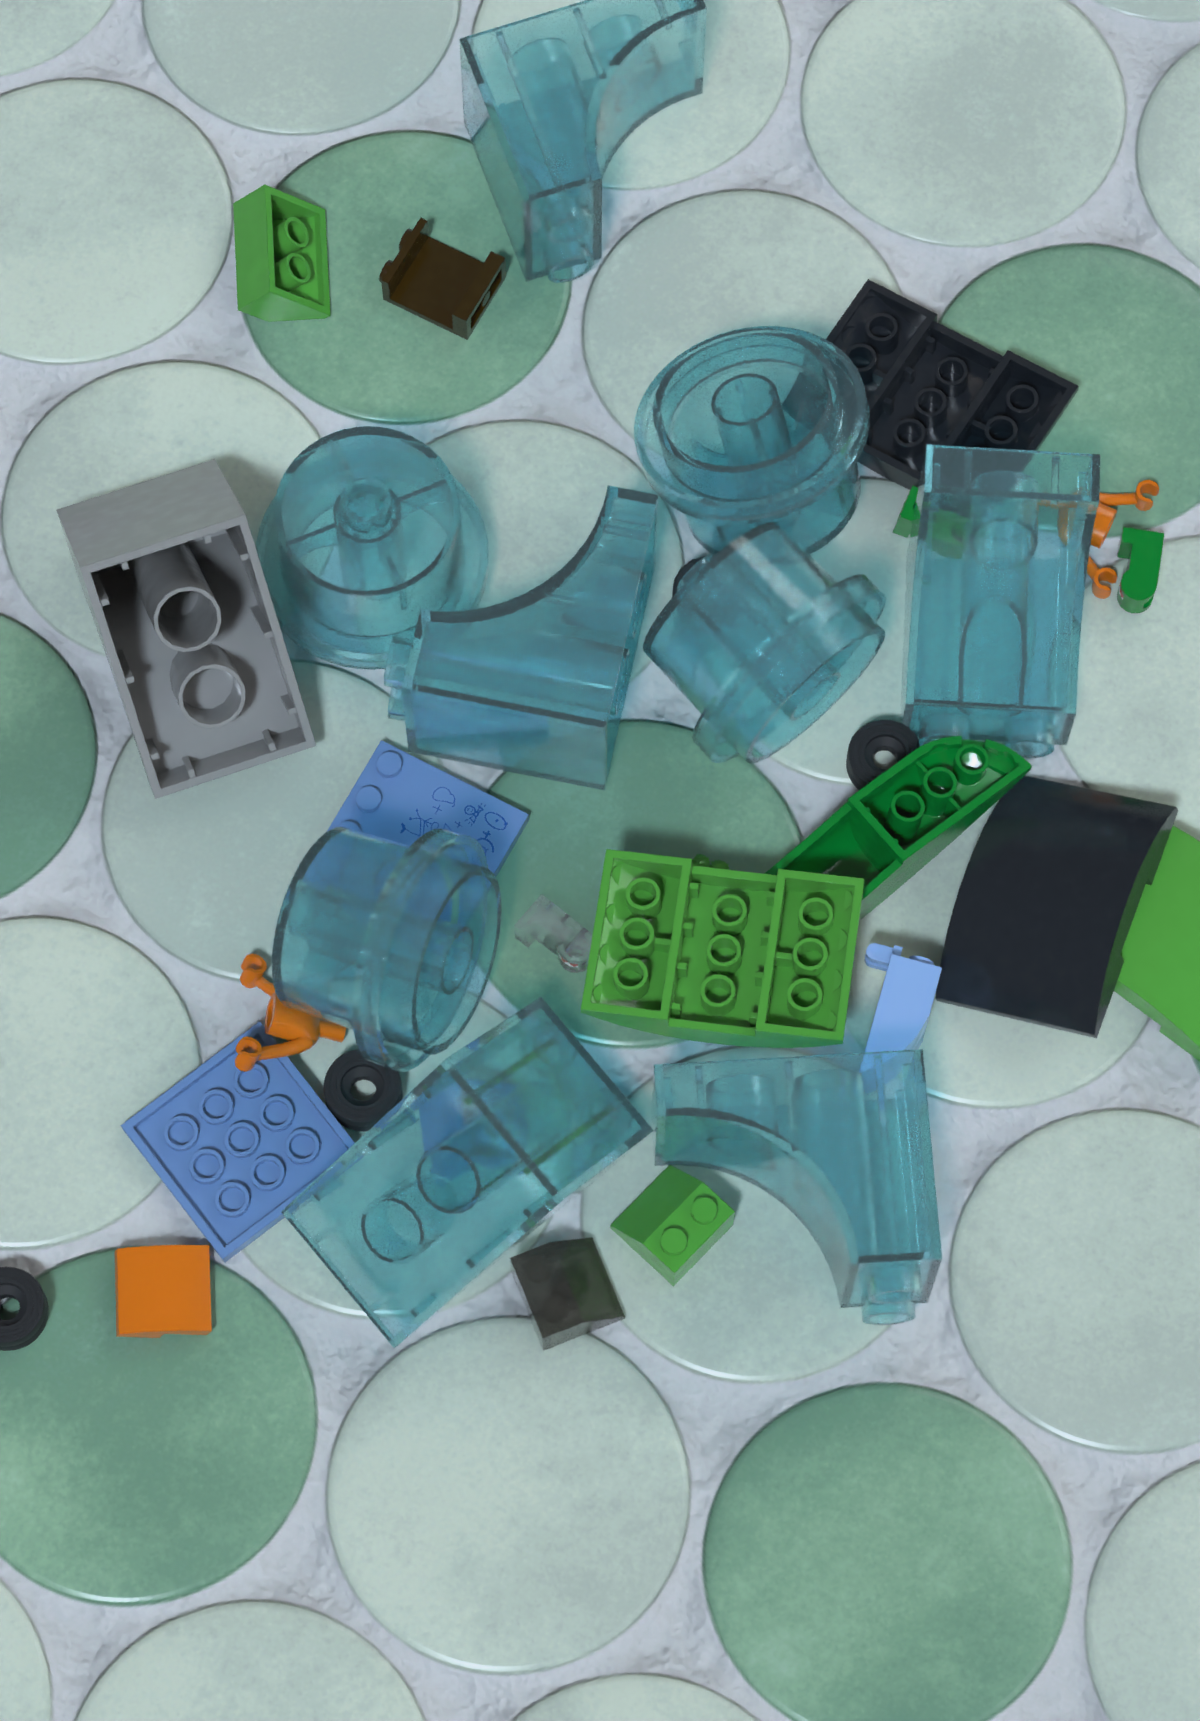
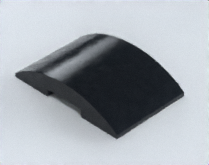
M868 279L783 400V406L832 446L888 480L909 490L913 485L957 503L958 506L971 512L995 515L1077 393L1079 386L1009 350L1002 356L937 323L936 313Z
M1024 776L999 799L982 830L966 868L947 930L940 963L942 970L936 989V1000L1097 1038L1124 964L1121 956L1124 943L1145 885H1152L1178 813L1177 807Z

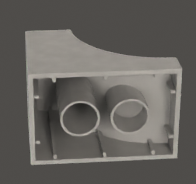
M215 459L56 510L155 799L316 746L246 514Z

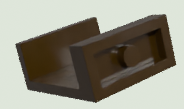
M420 217L414 229L409 228L403 234L399 244L400 251L394 261L388 260L382 268L379 281L382 283L383 300L468 340L506 278L505 257L491 251L483 263L429 237L428 221Z

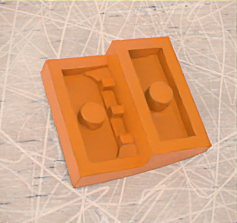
M155 1245L116 1249V1337L160 1338L163 1334L208 1335L212 1331L209 1245Z

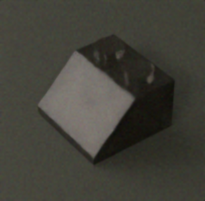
M592 1237L549 1242L510 1258L511 1273L543 1351L625 1319Z

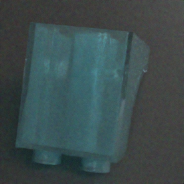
M585 0L459 39L464 124L526 282L546 275L550 281L555 283L569 282L586 274L592 268L594 260L602 258V179L612 157L629 135L651 116L672 104L702 94L707 14L704 0Z
M926 445L907 550L900 723L909 727L919 737L920 746L940 738L962 736V739L985 741L989 739L1001 741L1003 745L1017 752L1023 758H1039L1050 755L1054 751V745H1067L1076 716L1082 610L1090 544L1099 505L1100 454Z
M608 485L603 507L587 540L575 556L544 583L511 600L485 608L465 611L420 609L414 638L393 636L384 672V686L392 687L388 705V718L405 722L408 752L605 790L655 570L658 495Z
M540 997L446 1058L286 1206L281 1213L395 1348L419 1330L532 1232L603 1176L654 1130L549 1005Z
M923 1049L654 1065L651 1107L654 1166L686 1165L718 1170L739 1177L761 1188L788 1208L807 1228L820 1247L836 1285L840 1308L861 1307L862 1321L871 1325L899 1324L911 1321L916 1317L915 1304L928 1303L942 1260Z

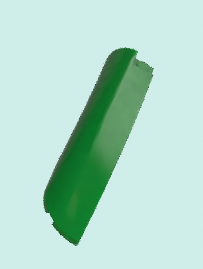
M951 736L931 741L912 751L849 797L847 802L764 874L777 875L778 869L863 878L864 889L860 921L981 817L1031 770L1032 765L1017 752L989 739L982 742L962 739V736Z

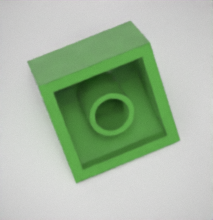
M669 1165L610 1225V1228L674 1287L733 1226L735 1211L704 1182Z

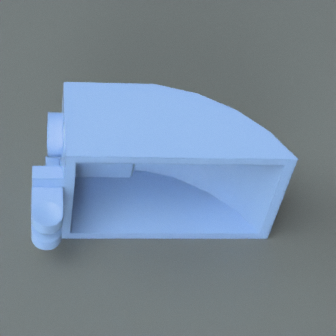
M872 943L866 949L864 959L866 965L886 971V976L859 1070L853 1099L873 1093L894 1080L911 1062L923 1042L942 967L935 966L933 961L922 956L901 957L903 947L894 945V948Z

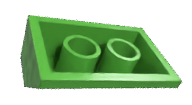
M265 184L233 203L238 311L267 322L325 319L331 316L325 209Z

